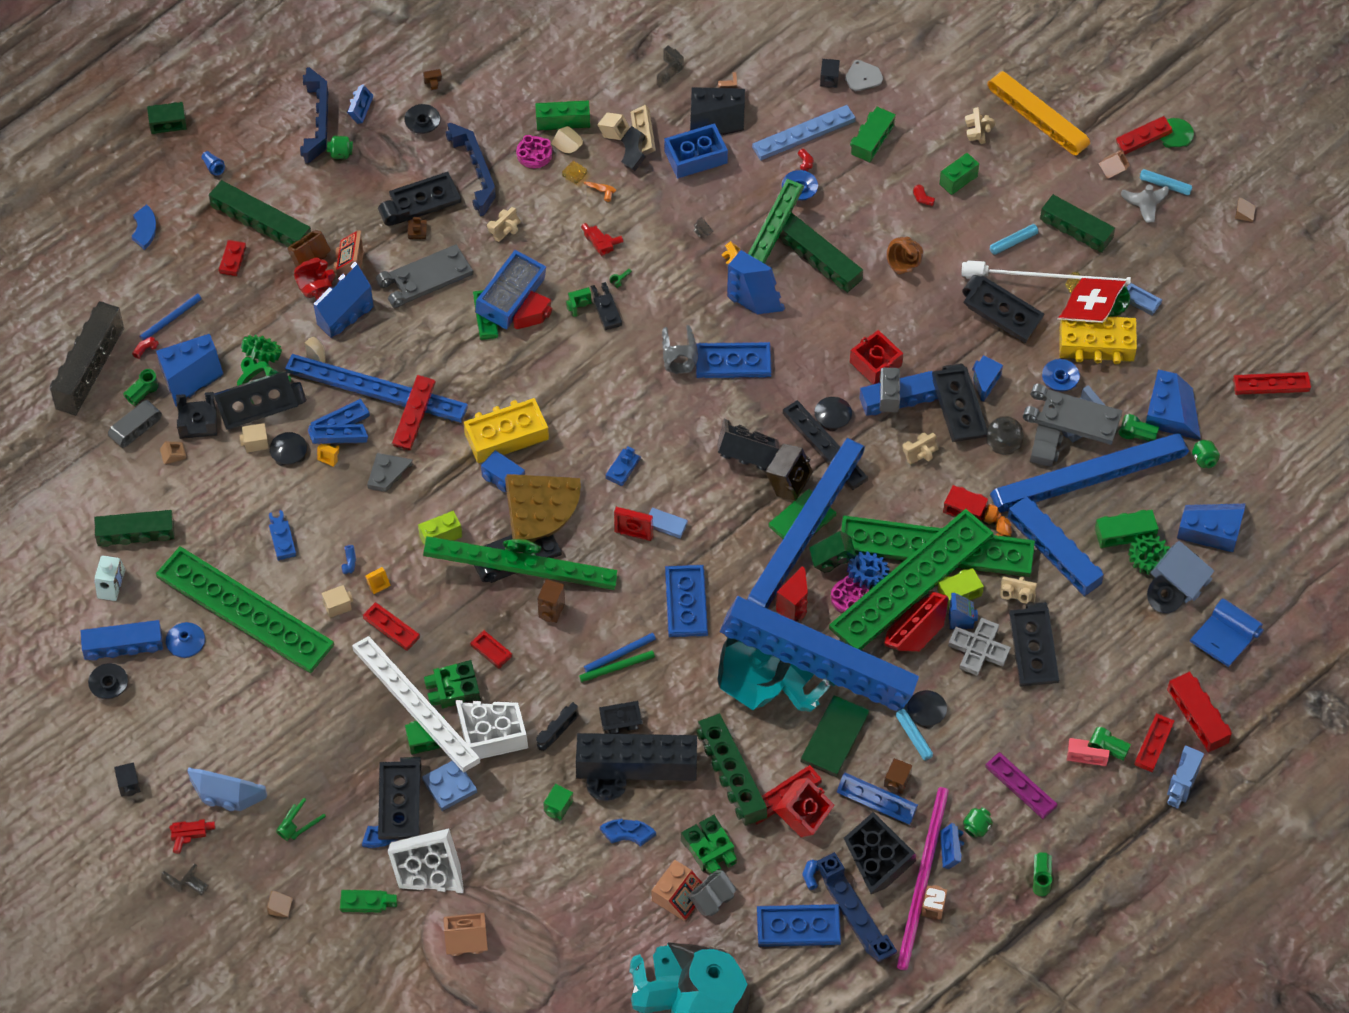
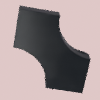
M631 126L621 139L625 145V154L621 162L636 171L646 158L642 153V143L645 135Z

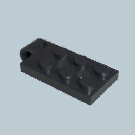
M445 172L390 190L389 196L391 200L382 202L378 206V211L386 226H393L411 220L413 217H420L461 203V197L449 172ZM437 190L442 191L440 195H435L433 192ZM419 196L425 197L424 200H417L416 198Z

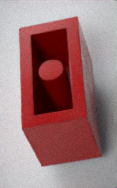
M953 485L944 502L943 513L956 517L963 510L967 509L981 521L988 505V498L982 494H975L963 487Z

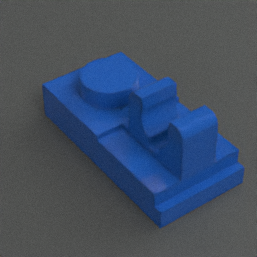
M364 84L359 86L357 91L353 92L354 99L350 100L351 105L347 112L357 124L363 123L374 96Z
M627 446L626 449L621 451L606 473V479L623 486L641 459V456L635 454V449Z
M954 823L940 831L943 868L951 869L961 862L962 854L960 847L964 845V842L959 840V837L964 835V832L958 830V826H955Z

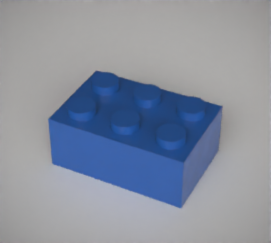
M715 123L664 138V152L677 179L728 163V150Z

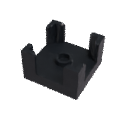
M206 392V401L187 402L185 394L176 395L178 409L177 429L180 439L218 436L214 392Z

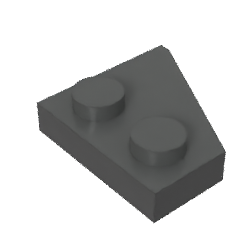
M377 453L367 484L368 489L387 492L392 487V484L402 477V473L413 465V460Z

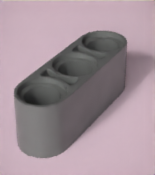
M143 401L109 429L108 436L121 448H124L160 420L162 413L150 401Z

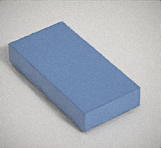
M1132 283L1127 286L1130 293V304L1152 316L1162 303V299Z
M652 508L649 515L653 516L654 530L681 538L688 520Z

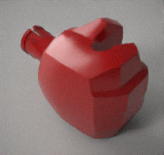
M313 258L295 268V280L305 297H315L317 301L329 287H332V282L336 275L333 269L326 270L328 263L325 260Z

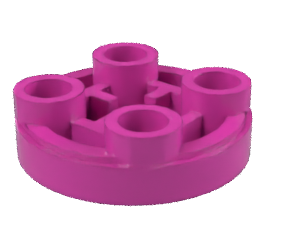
M525 135L516 149L518 161L528 168H541L547 165L552 158L550 140L538 136Z
M846 576L832 588L831 603L838 612L844 613L869 591L866 585L860 587L859 582L853 583L854 578Z

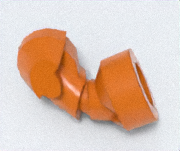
M989 504L982 521L988 524L997 523V536L1011 537V522L1005 516H1002L997 506Z

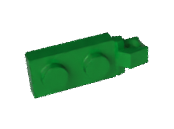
M341 890L340 911L381 913L382 910H386V907H397L398 898L397 895L387 894V891Z

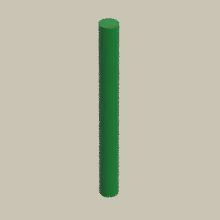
M651 650L579 675L580 682L582 683L655 658L654 652Z

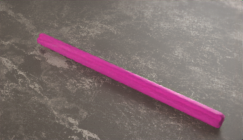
M943 787L938 788L897 963V968L900 970H907L910 962L949 792L947 788Z

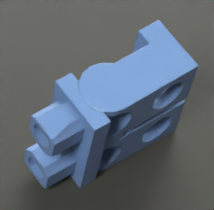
M1185 745L1176 775L1173 774L1167 793L1170 797L1167 804L1179 808L1181 801L1186 803L1190 789L1200 770L1204 753Z

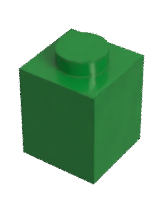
M555 784L543 802L544 812L551 818L562 820L573 803V792Z

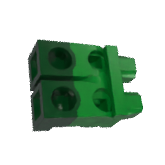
M472 660L441 669H433L434 674L424 677L426 690L436 687L438 691L427 693L429 703L432 706L441 704L442 709L448 708V706H455L456 700L463 702L481 701Z
M715 814L699 822V826L695 824L681 832L680 841L691 852L695 861L700 865L702 872L706 870L711 875L716 870H721L718 865L721 861H724L727 867L737 863L734 853L735 846L730 841Z

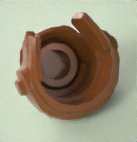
M898 237L888 245L887 260L892 270L901 275L906 272H912V268L920 265L924 251L920 244L913 241L910 237Z

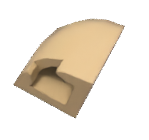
M567 126L557 131L551 144L564 153H572L582 146L583 140L573 129Z
M316 337L309 338L305 342L307 358L325 363V350L321 341Z

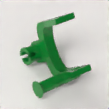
M249 356L245 357L241 362L243 374L239 377L237 385L248 383L262 371H265L266 376L278 373V371L271 368L264 361L257 363L255 359L253 360Z

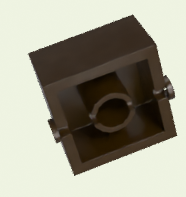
M782 444L772 463L767 467L766 474L777 497L796 501L813 473L809 464L811 459L806 456L803 448Z

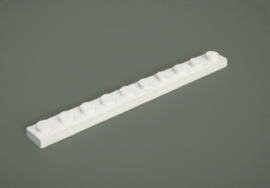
M369 636L352 645L353 651L463 773L480 763L478 755Z

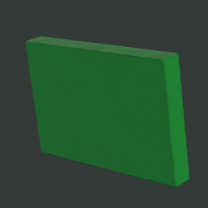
M808 489L796 501L770 521L768 527L784 539L811 496L812 491ZM831 507L815 533L836 516V511Z

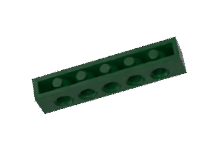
M719 713L698 721L697 737L699 741L704 742V751L707 757L711 756L712 767L720 775L721 786L723 788L726 787L728 791L727 797L730 804L734 803L736 807L735 813L738 820L742 819L744 825L747 826L767 818V806L721 714Z

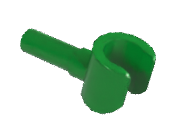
M631 269L626 270L621 275H611L610 283L617 281L614 285L616 288H619L622 284L621 281L632 272Z

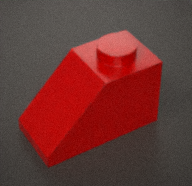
M531 291L513 318L514 328L518 330L543 323L546 317L549 318L552 313L551 299Z

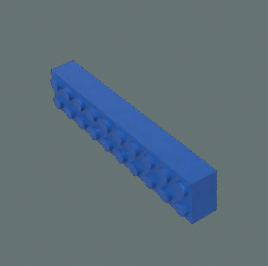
M739 596L736 597L728 610L720 629V633L728 638L736 639L743 642L746 646L759 649L764 654L777 657L782 662L793 664L800 670L811 672L818 678L829 680L836 686L845 687L857 695H863L871 701L881 703L894 711L904 708L913 696L919 678L918 675Z

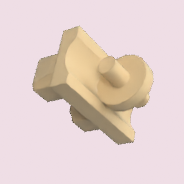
M979 107L973 108L974 114L965 116L967 127L975 126V128L966 130L969 141L979 140L980 144L986 143L985 132H990L995 127V120L989 118V115H985L983 118L980 115Z
M511 207L508 211L503 209L499 213V219L496 222L490 221L487 224V228L493 234L495 241L500 242L509 232L512 234L518 232L517 225L521 221L516 214V208Z
M922 433L918 436L917 442L907 441L902 445L907 462L910 465L922 458L927 461L932 460V453L939 450L934 433L930 435Z
M1003 577L1001 580L1000 596L1002 599L1009 600L1013 598L1018 599L1022 603H1034L1036 600L1037 583L1025 581L1024 577H1020L1019 580Z

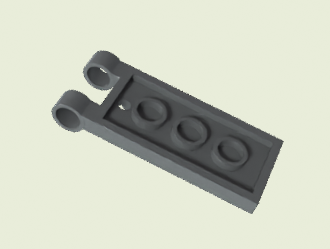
M457 244L391 272L383 271L376 276V281L381 288H386L393 283L397 285L400 291L391 293L388 301L393 308H398L407 302L473 275V270Z
M1042 384L1033 385L1031 397L1046 402L1042 412L1032 406L1026 407L1023 413L1025 421L1112 445L1122 416V410L1052 391Z

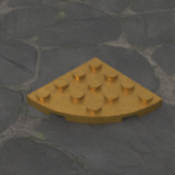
M507 474L505 483L512 538L535 542L539 538L549 537L560 530L569 521L578 504L581 490L580 478Z

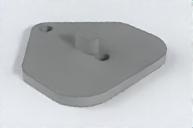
M855 60L846 74V81L852 90L861 91L879 86L883 81V76L878 67Z

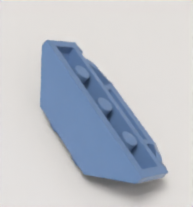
M188 768L187 770L190 782L198 796L208 806L216 805L228 811H242L267 797L264 785L200 769Z

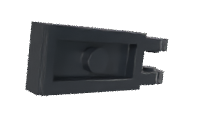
M606 282L601 283V288L604 292L602 296H598L595 285L590 286L594 305L604 330L622 326V320L612 294L609 293Z
M572 702L569 706H565L560 712V716L549 723L547 730L541 731L537 735L536 741L539 750L546 751L579 716L578 705Z

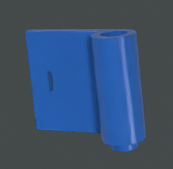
M1222 598L1216 605L1212 616L1195 633L1190 642L1229 667L1254 638L1258 639L1264 631L1262 628L1263 624Z

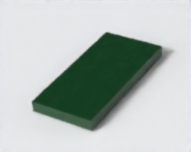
M833 695L800 762L837 777L870 714V710Z

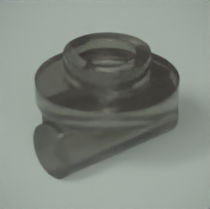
M702 217L694 224V232L700 238L702 236L706 238L713 233L712 228Z

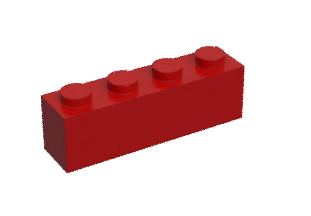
M1190 671L1170 680L1167 691L1207 752L1209 753L1228 744L1232 734L1231 729L1221 719L1219 710L1211 704L1209 695L1201 689L1199 680L1193 677Z

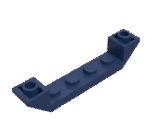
M307 67L306 75H303V86L306 85L307 93L316 92L317 99H319V103H316V113H319V117H316V128H318V131H315V138H305L304 145L300 146V155L304 157L305 164H309L327 149L329 96L327 81L310 67Z
M447 123L448 131H445L447 141H451L453 148L465 145L467 152L470 151L471 153L470 160L472 165H476L475 172L477 178L482 180V190L474 192L475 199L472 200L475 211L478 210L480 217L484 216L496 197L494 182L474 132L456 124Z
M834 852L818 860L817 865L827 890L836 904H839V909L866 952L879 962L896 954L897 950L887 934L882 936L844 876L845 868L836 853Z

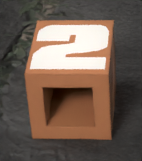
M927 885L921 916L938 920L942 919L947 895L946 889L937 885Z

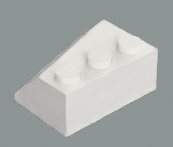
M456 700L464 741L480 759L528 748L527 735L518 703L493 702V704H481V701L463 703V701Z
M450 829L390 843L388 854L399 888L464 892L461 865Z

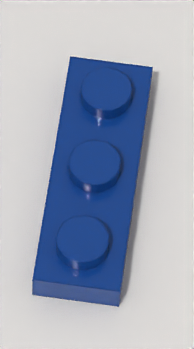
M359 399L310 424H355L370 417V413L362 400Z
M363 424L309 425L308 428L313 444L367 443L368 439Z

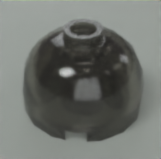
M1001 416L990 423L987 429L986 443L992 447L994 452L1009 455L1018 448L1020 449L1023 444V427L1015 418Z

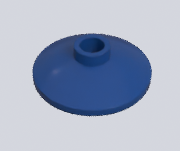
M792 171L782 180V187L787 179L804 186L798 201L810 199L816 194L818 189L817 179L807 171Z
M1055 359L1048 362L1042 371L1044 383L1050 389L1060 392L1073 389L1078 384L1080 378L1078 368L1072 362L1064 359Z
M184 622L177 624L169 630L166 636L167 649L173 655L181 658L196 655L205 644L203 630L194 623Z

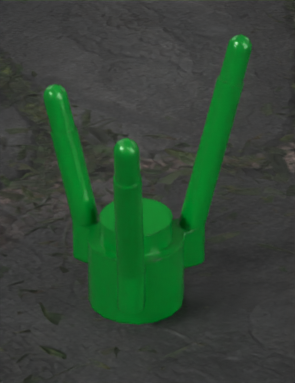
M303 798L297 807L296 804H293L276 832L286 841L290 838L295 840L300 834L325 818L326 815L322 814L296 831L297 826L292 820L306 802V798Z

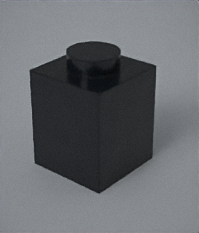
M822 59L820 86L828 88L838 87L840 60Z
M134 762L114 767L121 797H129L141 792Z

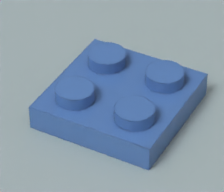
M453 761L422 776L423 782L442 811L477 793V789L466 772L463 773Z

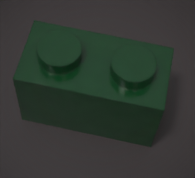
M183 102L147 106L151 134L187 130Z
M838 531L809 548L814 568L824 573L831 572L837 566L845 564L850 559L856 557L851 536L842 531Z

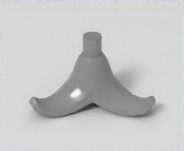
M1149 184L1142 192L1133 193L1123 189L1121 195L1127 202L1139 206L1144 220L1150 223L1155 222L1156 205L1167 196L1169 188L1165 186L1157 191H1153V186Z

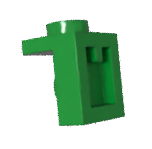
M590 288L568 293L566 306L568 312H572L573 317L577 316V307H584L592 303Z

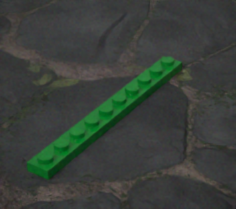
M426 536L423 552L425 557L615 590L617 570L429 536Z

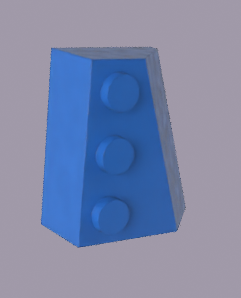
M740 250L728 264L727 297L755 314L784 311V304H780L779 301L781 298L780 292L775 289L777 283L772 268Z
M356 262L351 265L352 270L346 276L342 274L338 278L339 282L334 288L329 287L314 303L316 323L330 338L340 334L344 328L355 323L359 317L370 312L374 307L371 285Z
M210 334L156 351L160 368L175 406H177L176 395L185 394L186 397L190 398L195 394V391L201 387L208 386L224 375Z
M1158 369L1146 423L1159 427L1158 431L1181 434V436L1200 440L1193 388L1177 373Z
M1246 503L1185 505L1177 539L1233 553Z

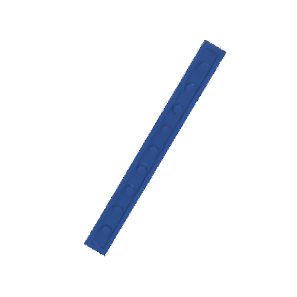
M295 354L291 355L285 371L289 374L404 407L412 388ZM431 394L425 413L461 423L468 405Z

